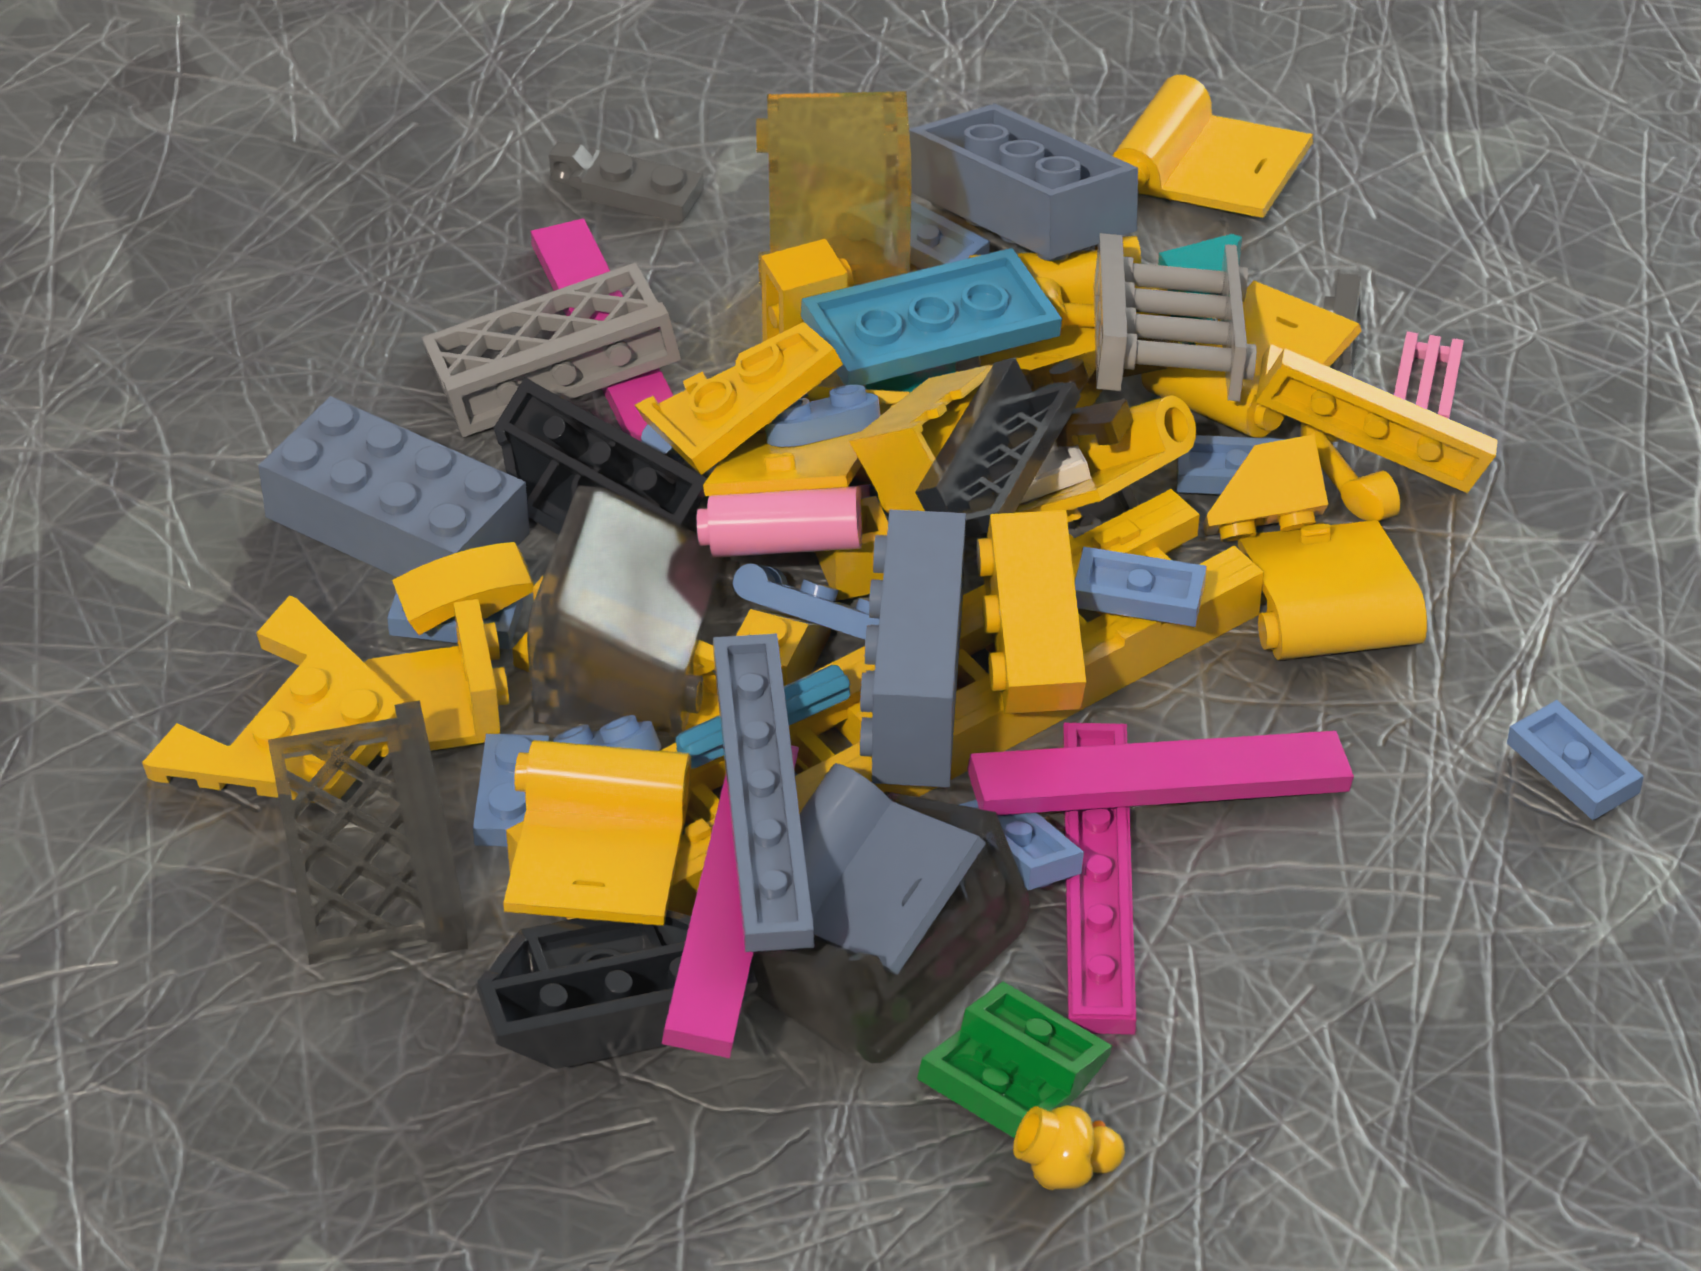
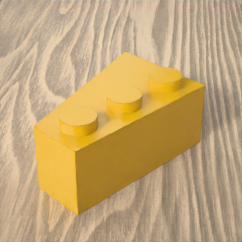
M991 365L928 378L849 440L878 492L882 508L887 513H889L890 509L925 511L915 491L992 368Z
M1066 510L990 514L987 538L977 539V565L979 576L984 578L986 595L983 596L985 633H992L995 653H989L991 690L1001 691L1005 714L1081 709L1086 686V675Z

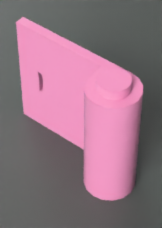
M870 485L709 496L707 508L697 510L699 545H710L713 558L861 549V498L870 497Z

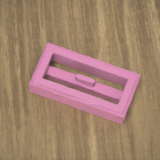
M1407 332L1394 395L1406 400L1414 358L1425 359L1416 405L1427 409L1436 362H1446L1448 364L1438 414L1450 419L1464 340L1452 338L1451 347L1440 345V336L1429 335L1428 343L1417 342L1418 333Z

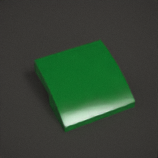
M1002 981L965 1009L961 1028L958 1032L922 1057L917 1080L1015 1138L1022 1119L1033 1107L1038 1106L1051 1111L1058 1107L1070 1105L1109 1058L1113 1045Z

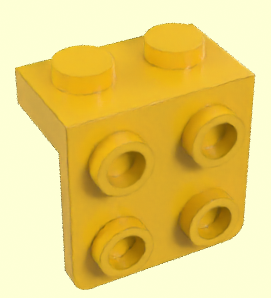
M478 599L453 602L458 646L378 657L364 661L375 674L404 700L409 716L392 738L381 748L382 750L377 754L378 756L393 757L485 743L486 734H501L498 706L509 704L504 667L492 668L491 661L500 659L495 622L483 624Z

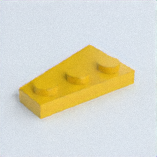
M802 322L739 353L735 366L707 379L702 371L683 381L686 390L660 403L657 402L654 396H651L635 404V407L643 420L702 475L716 463L725 459L729 453L762 427L771 423L780 413L803 395L817 387L826 377L842 366L843 363L836 350L805 322Z

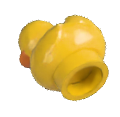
M1065 1105L1048 1111L1036 1106L1030 1109L1022 1119L1015 1135L1013 1152L1017 1159L1031 1165L1035 1179L1044 1188L1062 1190L1083 1187L1090 1181L1093 1173L1105 1174L1113 1172L1124 1159L1125 1145L1117 1132L1110 1127H1105V1123L1101 1120L1092 1123L1088 1113L1079 1107Z

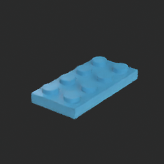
M1013 248L802 298L801 318L827 341L840 357L843 365L835 371L844 385H866L1060 336L1062 323L1061 316Z

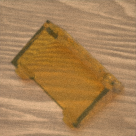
M906 91L767 94V118H756L757 153H768L770 240L769 252H758L759 286H762V255L825 238L838 259L845 258L852 271L854 286L910 273L912 177Z

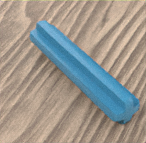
M830 665L784 686L789 726L849 698V686L851 684L847 675L843 673L838 665ZM720 715L677 735L676 750L677 752L690 753L691 769L698 768L724 756Z

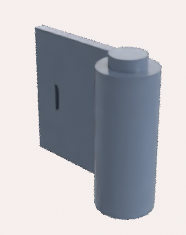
M833 764L799 813L814 938L898 975L986 843L975 834L891 801L876 785L861 774L842 764Z

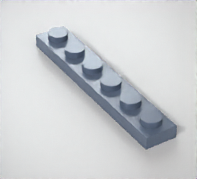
M775 633L713 637V657L745 952L814 947V928L778 636Z

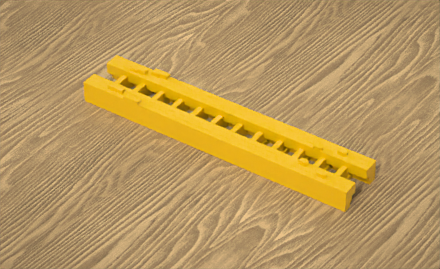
M1169 489L1076 538L1069 534L1074 582L1083 547L1171 560L1166 555L1167 553L1198 536L1200 514L1176 492ZM1232 546L1200 563L1199 565L1207 566L1204 591L1195 627L1105 612H1098L1101 616L1087 622L1078 613L1086 686L1081 709L1004 713L1001 691L991 690L989 674L971 657V655L983 649H986L989 653H995L992 633H985L983 596L986 595L985 584L963 595L950 780L968 771L970 754L1004 752L1258 616L1264 572L1236 546ZM865 646L814 671L817 672L830 665H838L850 681L849 698L789 726L791 745L799 747L794 769L798 774L795 776L799 813L835 763L842 764L856 771L872 782V757L860 756L862 717L872 718L873 716L872 712H860L862 672H866V670L875 671V665L865 664ZM833 727H836L853 745L836 755L818 737L819 734ZM674 743L660 751L677 752V745ZM724 756L698 768L691 769L690 795L685 819L688 826L685 828V834L682 835L668 910L692 916L720 800L712 790L723 785L726 775ZM873 783L891 801L900 805H905L937 788L932 786ZM523 821L506 829L510 873Z

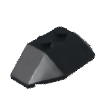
M526 377L522 380L494 426L498 444L502 447L506 473L526 482L528 518L612 567L681 535L705 496L703 484L707 480L706 477Z
M667 909L664 926L575 918L520 929L497 957L489 971L486 970L477 981L476 989L496 1044L554 1069L667 1046L662 1044L664 1028L691 916ZM751 965L743 999L753 993L758 985Z

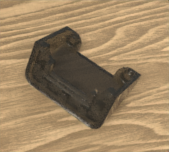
M579 486L575 492L533 602L529 617L527 650L534 723L568 727L587 724L590 729L600 730L611 721L624 716L635 715L637 722L651 721L658 736L677 737L679 733L685 731L690 713L698 714L703 701V676L694 675L693 657L710 607L724 608L727 597L735 598L737 596L733 586V579L736 571L740 568V562L733 561L730 557L713 558L710 545H699L697 532L607 488Z
M885 791L884 794L891 801L975 834L986 844L898 975L884 970L879 956L863 952L853 956L846 953L845 949L831 946L814 938V947L753 952L751 966L758 981L757 989L753 993L853 1059L871 1064L882 1063L889 1059L1009 947L1025 929L1030 911L1029 896L996 812Z

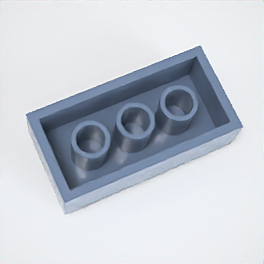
M994 103L908 129L909 192L930 201L932 206L936 208L947 209L965 218L966 222L971 225L982 226L1000 235L1001 239L1006 242L1017 243L1037 253V256L1041 259L1049 261L1064 260L1071 255V252L1089 246H1098L1100 233L1126 235L1137 231L1138 167Z
M332 396L322 403L258 465L266 518L395 577H399L431 561L472 548L515 542L518 546L529 535L525 481Z
M890 509L887 535H875L873 573H884L883 580L871 579L869 618H879L880 620L879 625L871 624L866 627L865 664L875 665V671L866 670V672H862L860 712H873L872 718L862 717L860 734V756L872 757V783L950 787L963 606L966 513Z

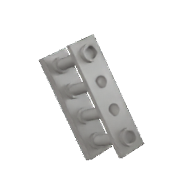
M1100 233L1093 284L1097 389L1121 391L1123 369L1134 370L1135 364L1225 372L1228 400L1240 401L1243 379L1253 380L1256 344H1247L1243 302L1247 292L1248 268L1239 267L1237 245L1225 244L1222 271L1133 263V257H1124L1123 235ZM1135 286H1136V287L1159 288V289H1170V290H1182V291L1204 292V293H1216V294H1218V295H1207V294H1196V293H1184V292H1173V291H1162V290L1139 289V288H1135ZM1136 312L1220 319V321L1136 314ZM1137 338L1223 345V348L1137 340Z

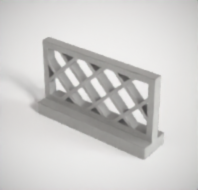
M636 262L421 337L427 355L451 406L462 438L494 427L524 377L565 400H570L681 360L668 311L663 302L658 303ZM632 286L624 297L609 295L617 290ZM569 307L576 308L570 316L555 314ZM595 311L610 313L604 321L589 319ZM515 326L522 327L516 335L501 333ZM541 330L555 331L550 340L535 338ZM461 345L467 346L461 354L444 352ZM487 349L501 351L495 359L481 357Z

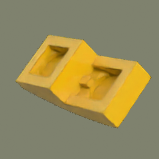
M515 542L492 544L454 553L417 567L392 580L407 620L418 635L455 616L453 602L478 599L482 619L484 620L533 593V586L535 585L522 553Z

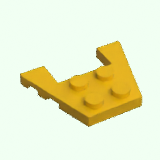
M289 595L256 634L261 649L297 664L299 667L230 746H226L176 723L142 762L148 779L168 784L171 777L195 779L199 788L222 790L226 784L255 787L259 796L335 805L382 750V747L407 720L409 716L404 700L297 598Z

